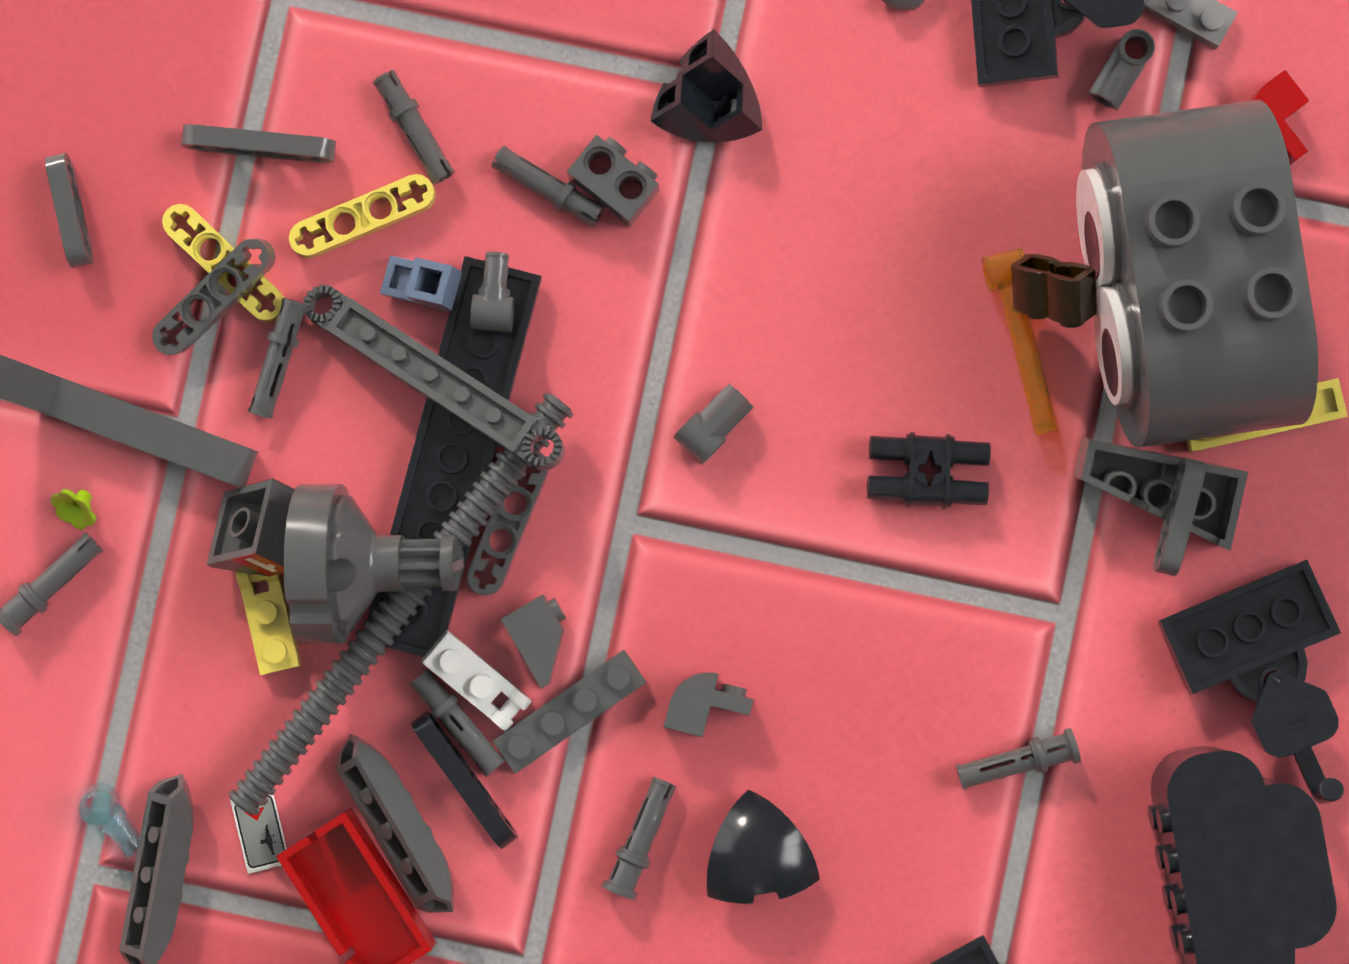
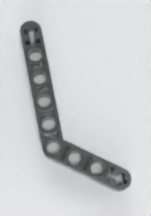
M0 355V399L46 414L241 488L246 485L258 451Z

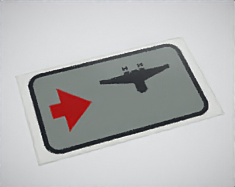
M268 794V802L266 805L259 806L260 812L258 815H250L244 812L230 800L248 874L281 866L276 856L287 849L274 795Z

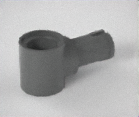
M486 252L482 287H479L478 294H473L471 330L512 332L514 297H510V290L507 289L509 255L506 253Z

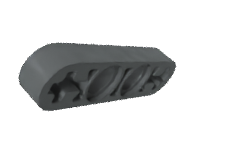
M186 124L183 125L181 146L205 152L315 163H334L336 141L315 136Z
M259 238L247 239L241 242L155 326L152 339L156 349L167 355L183 353L188 350L271 270L276 258L272 245L266 240ZM249 249H261L262 253L259 255V259L262 262L261 265L258 263L250 264L244 270L234 265V262L237 265H244L251 259L252 255ZM225 272L234 275L237 282L235 291L230 295L224 294L218 284L220 276ZM197 299L204 300L209 306V315L202 322L196 320L191 313V306ZM184 323L191 327L185 328L177 334L176 339L179 344L167 343L166 340L170 336L166 331L167 329H178Z
M541 470L539 474H531L527 484L536 485L532 494L521 486H512L509 489L511 493L518 492L525 496L527 507L520 515L509 514L504 505L506 496L501 500L503 505L494 508L493 511L496 514L493 517L490 516L468 570V584L474 592L481 595H491L502 587L548 475V470ZM522 476L518 478L519 481H522L523 479ZM498 529H505L512 536V544L504 552H496L490 546V536ZM486 551L496 558L506 559L503 567L497 563L493 567L492 575L497 578L494 585L487 584L485 589L479 587L480 580L475 577L477 570L485 571L489 560L481 559L483 552Z

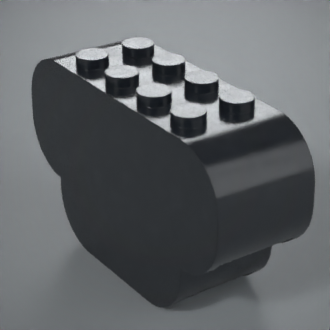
M1198 746L1177 750L1167 755L1158 764L1152 776L1151 796L1153 805L1148 806V817L1151 828L1158 830L1160 845L1155 846V856L1159 869H1165L1167 885L1162 886V895L1166 909H1172L1174 925L1169 926V935L1173 949H1179L1183 964H1295V949L1313 945L1326 936L1335 921L1337 911L1323 825L1316 803L1305 791L1296 786L1262 777L1259 769L1251 760L1236 752L1213 746Z

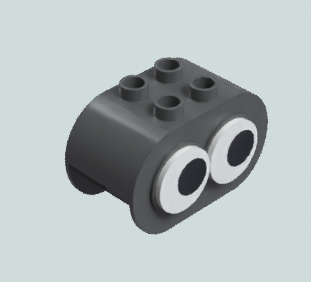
M1251 100L1090 124L1084 139L1082 171H1080L1077 180L1076 208L1078 231L1084 263L1094 268L1096 272L1097 314L1094 316V332L1100 372L1106 393L1111 403L1116 407L1121 426L1130 443L1134 447L1139 448L1306 423L1313 411L1317 393V334L1290 162L1281 130L1270 108L1261 100Z

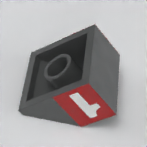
M272 478L225 491L207 565L212 568L268 577L283 574L286 520L291 497L295 489Z

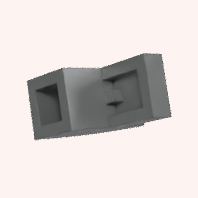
M697 673L683 680L673 692L664 727L703 737L710 706L750 715L754 700L753 698L746 697L747 689L724 683L722 690L715 689L718 673Z

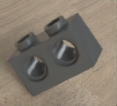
M596 135L568 169V178L631 227L659 192V183L655 181L658 175L643 162L639 161L635 165L624 156L627 151L611 137L604 141ZM598 157H604L612 164L610 170L602 175L594 174L589 169L591 162ZM633 181L640 184L643 189L641 195L635 199L623 197L620 189L625 183Z

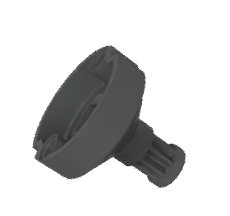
M301 484L294 490L289 504L285 528L284 587L285 599L289 603L290 627L298 643L343 644L379 592H404L405 588L442 587L443 591L458 590L465 564L457 535H443L441 539H405L404 535H378L343 484Z

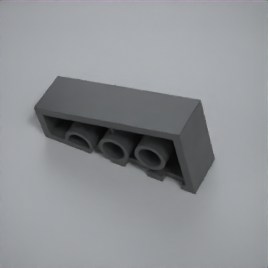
M1082 437L1074 476L1164 519L1176 473L1183 458ZM1205 462V477L1190 532L1231 551L1248 472Z

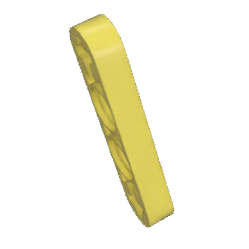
M418 174L409 175L298 222L290 231V245L302 257H318L425 212L435 202V188L425 176ZM414 184H418L421 189H428L423 194L424 201L421 203H417L414 198L403 201L402 203L407 209L401 212L398 202L392 195L393 192L398 191L401 198L408 196L412 193L411 186ZM384 198L391 202V213L385 219H375L370 213L371 204L376 199ZM340 214H350L355 218V228L349 234H338L334 230L335 219ZM324 221L327 231L334 238L328 243L324 235L313 240L314 247L308 249L304 244H298V241L303 239V231L308 230L312 235L324 231L319 226Z
M173 205L163 215L162 223L166 233L208 273L235 249L206 220L187 205ZM189 214L190 217L187 222L195 231L199 233L203 226L206 230L199 233L194 239L183 229H178L175 232L174 229L177 223L174 221V218L177 215L186 217ZM214 239L220 243L221 252L214 260H204L200 254V247L206 240ZM193 240L191 245L188 246L187 242ZM249 261L244 265H237L236 262H234L235 266H243L246 268L251 264ZM225 272L220 276L218 283L232 294L236 287L231 286L228 280L229 272ZM263 276L260 279L263 284L256 289L268 298L275 295L276 298L273 300V304L276 307L275 310L269 312L265 309L260 313L259 309L262 304L252 294L249 295L247 300L242 297L238 302L259 320L270 323L277 321L282 298L285 297ZM257 283L245 295L252 292Z

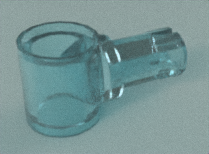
M95 783L89 786L84 791L79 804V813L82 819L88 824L96 826L101 833L106 832L124 853V856L126 858L131 857L135 854L134 851L138 850L140 834L124 816L127 812L118 802V795L115 789L105 783ZM94 795L104 796L109 801L110 808L102 813L94 812L89 808L87 800Z

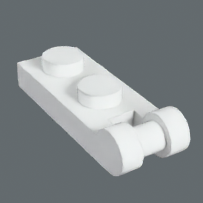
M447 629L421 659V662L505 732L514 723L512 718L520 709L525 710L532 702L526 694ZM500 692H503L509 699L499 709L492 701Z

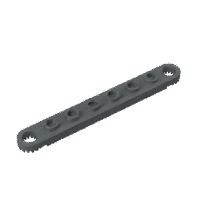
M319 285V287L315 286L313 290L307 292V296L303 299V304L308 305L304 313L316 326L537 470H550L562 461L565 447L560 436L518 406L356 301L337 291L334 287ZM325 297L333 299V309H330L329 313L326 312V315L315 314V305L320 299ZM544 439L551 440L554 443V448L552 450L553 453H550L549 457L546 456L545 459H539L533 455V447L538 441Z

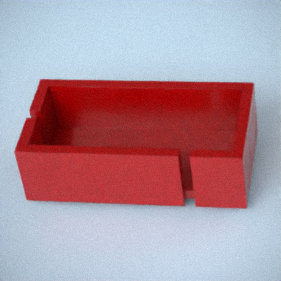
M352 808L346 810L276 856L338 956L344 954L351 946L356 953L351 955L343 964H411L430 952L437 944Z

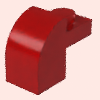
M1284 70L1259 89L1248 101L1261 100L1270 108L1281 130L1291 165L1309 151L1289 127L1285 119L1308 103L1309 99L1289 73Z

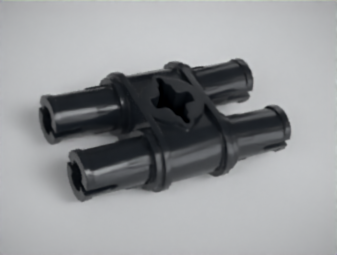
M910 432V434H906L905 438L870 436L869 459L904 461V465H907V473H904L903 477L868 475L867 499L902 501V505H906V507H911V504L941 506L942 509L950 508L952 504L987 505L989 483L953 480V476H950V468H953V464L989 466L991 444L988 442L957 441L950 434H946L945 437L915 435V432ZM928 457L929 461H931V467L938 469V474L931 477L930 483L926 480V475L918 470L919 467L926 464Z

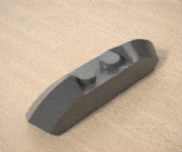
M350 734L338 754L336 770L414 906L429 913L453 912L454 889L448 863L440 846L436 843L430 827L424 822L413 803L411 794L405 789L393 766L376 748L361 738Z
M183 774L160 780L148 791L119 952L128 964H157L174 932L179 904L182 900V887L186 865L189 861V848L194 823L191 793Z

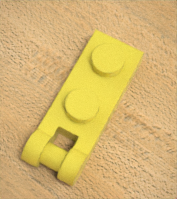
M235 571L242 593L260 675L302 666L296 639L290 627V613L285 599L281 574L268 577ZM267 580L269 591L257 594L254 583Z

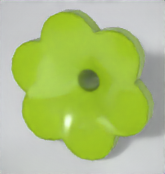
M62 489L60 493H54L51 496L50 502L56 508V515L62 521L70 522L79 530H84L87 526H93L97 521L95 514L91 511L90 502L92 496L86 490L80 489L74 494L70 490Z

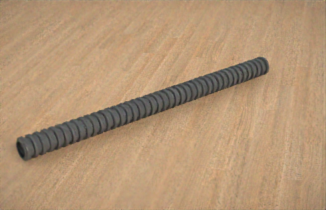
M545 393L543 395L545 399L543 403L540 404L538 402L535 405L537 409L535 413L530 412L529 414L556 432L558 427L563 428L566 425L563 421L566 417L571 418L573 413L566 404L553 394ZM547 439L540 440L534 445V456L540 458L542 455L540 450L543 446L548 448L550 443ZM506 449L503 453L498 452L496 454L498 460L495 463L490 462L488 464L490 470L487 473L484 471L481 473L482 480L479 483L477 481L473 483L475 489L471 493L469 491L466 492L465 496L467 499L464 503L458 502L457 506L459 509L456 513L454 511L450 512L449 516L451 519L448 522L443 521L441 525L444 528L441 532L435 531L433 534L436 537L435 539H441L443 535H457L461 550L465 545L470 546L472 544L471 537L473 535L477 537L480 534L478 531L481 525L485 527L488 524L486 518L489 515L493 517L496 514L493 511L494 508L503 505L502 498L511 495L509 489L512 486H518L519 482H517V479L520 476L525 477L527 473L524 470L531 466ZM432 587L405 588L404 592L386 593L388 599L386 601L381 600L379 602L380 609L371 612L373 618L370 621L365 620L363 622L365 628L362 631H356L355 635L357 638L354 641H348L347 645L349 648L346 651L341 650L339 661L333 660L331 671L327 669L323 673L325 676L324 680L319 679L315 683L317 688L316 690L311 689L308 692L309 699H303L300 702L301 709H295L292 712L293 719H287L284 722L286 728L284 730L279 729L276 732L278 738L276 740L271 739L268 743L270 748L268 750L263 749L260 753L262 758L260 760L255 759L252 763L254 768L246 770L244 773L246 778L244 780L240 779L236 783L238 786L237 790L232 789L228 793L231 801L250 815L259 814V806L266 805L268 794L274 795L276 784L281 785L284 782L283 775H289L292 772L291 765H297L300 762L298 756L300 754L305 755L308 752L306 746L308 744L313 745L315 743L313 737L316 734L321 735L323 733L321 727L324 724H330L331 719L329 717L332 714H338L339 710L337 707L340 704L345 705L347 694L353 695L355 684L360 685L363 682L361 679L362 675L367 676L371 672L369 670L370 665L375 666L378 663L377 656L379 654L383 656L386 653L385 646L387 644L391 646L394 643L392 637L394 635L399 636L402 633L400 627L409 624L410 621L407 618L410 615L415 616L417 614L415 608L418 605H424L425 600L423 598L426 595H432Z

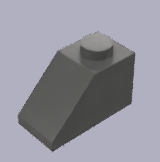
M545 595L537 597L501 619L541 689L551 683L564 633L561 621L566 619L556 599L553 598L548 601Z

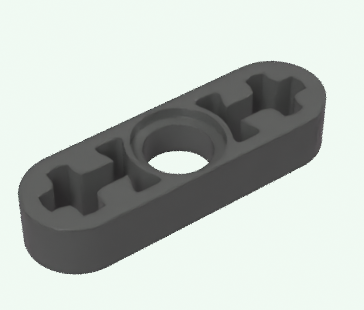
M67 153L46 157V172L67 261L71 268L93 264V251L72 161Z
M1184 457L1179 464L1155 552L1154 572L1176 576L1179 572L1205 477V462Z

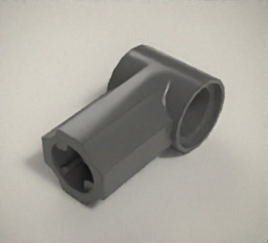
M1132 29L1124 34L1115 45L1114 51L1088 92L1095 101L1116 111L1119 109L1147 61L1153 56L1155 42L1152 36L1147 31L1141 29ZM1134 41L1141 45L1143 57L1140 59L1130 58L1125 52V43Z
M728 384L701 413L697 412L673 438L702 465L726 441V435L753 409V406L737 389Z

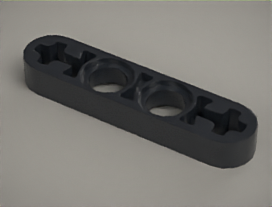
M426 711L413 720L411 726L497 846L503 849L517 839L518 834L439 723L431 717L430 712Z

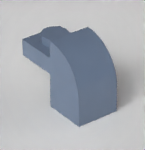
M390 255L380 294L420 304L426 308L451 312L462 272L451 265L417 257L413 261Z

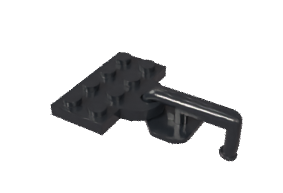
M971 0L979 87L1059 78L1056 38L1071 34L1083 24L1086 18L1099 28L1133 24L1141 17L1144 11V0H1063V2L1061 0Z
M1304 560L1158 621L1190 695L1228 681L1238 695L1249 702L1257 703L1251 718V724L1264 751L1278 758L1293 754L1310 794L1316 803H1331L1343 796V784L1335 778H1325L1312 750V746L1334 736L1338 729L1339 720L1327 692L1317 686L1304 682L1308 667L1304 648L1336 636L1341 631L1308 560Z

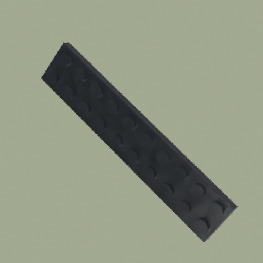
M464 256L461 279L452 311L449 312L438 355L510 401L542 276L508 267L507 289L510 290V297H514L512 332L471 330L473 294H478L479 287H482L485 261ZM426 398L390 535H404L405 539H435L436 537L433 535L435 531L441 532L444 528L441 525L443 521L448 522L451 519L449 516L450 512L454 511L456 513L459 509L457 506L458 502L464 503L467 499L465 496L466 492L469 491L471 493L475 489L473 483L475 481L479 483L482 480L481 473L483 471L487 473L490 470L488 464L494 461L498 444L428 398ZM465 545L462 549L464 551L463 556L465 566L467 563L471 545ZM464 570L457 591H443L442 587H432V595H426L423 598L425 600L424 605H418L415 608L417 614L415 616L410 615L407 618L410 621L407 626L402 625L400 627L402 633L399 636L394 635L392 637L394 643L391 646L387 644L385 647L423 657L446 629L449 630ZM387 592L377 593L372 600L367 618L368 621L373 618L371 612L380 609L379 602L388 599Z

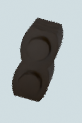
M1026 254L1011 264L1013 309L1026 314L1028 318L1044 319L1048 317L1060 323L1063 327L1076 328L1082 326L1097 314L1096 272L1094 268L1076 262H1061L1056 258L1040 254Z

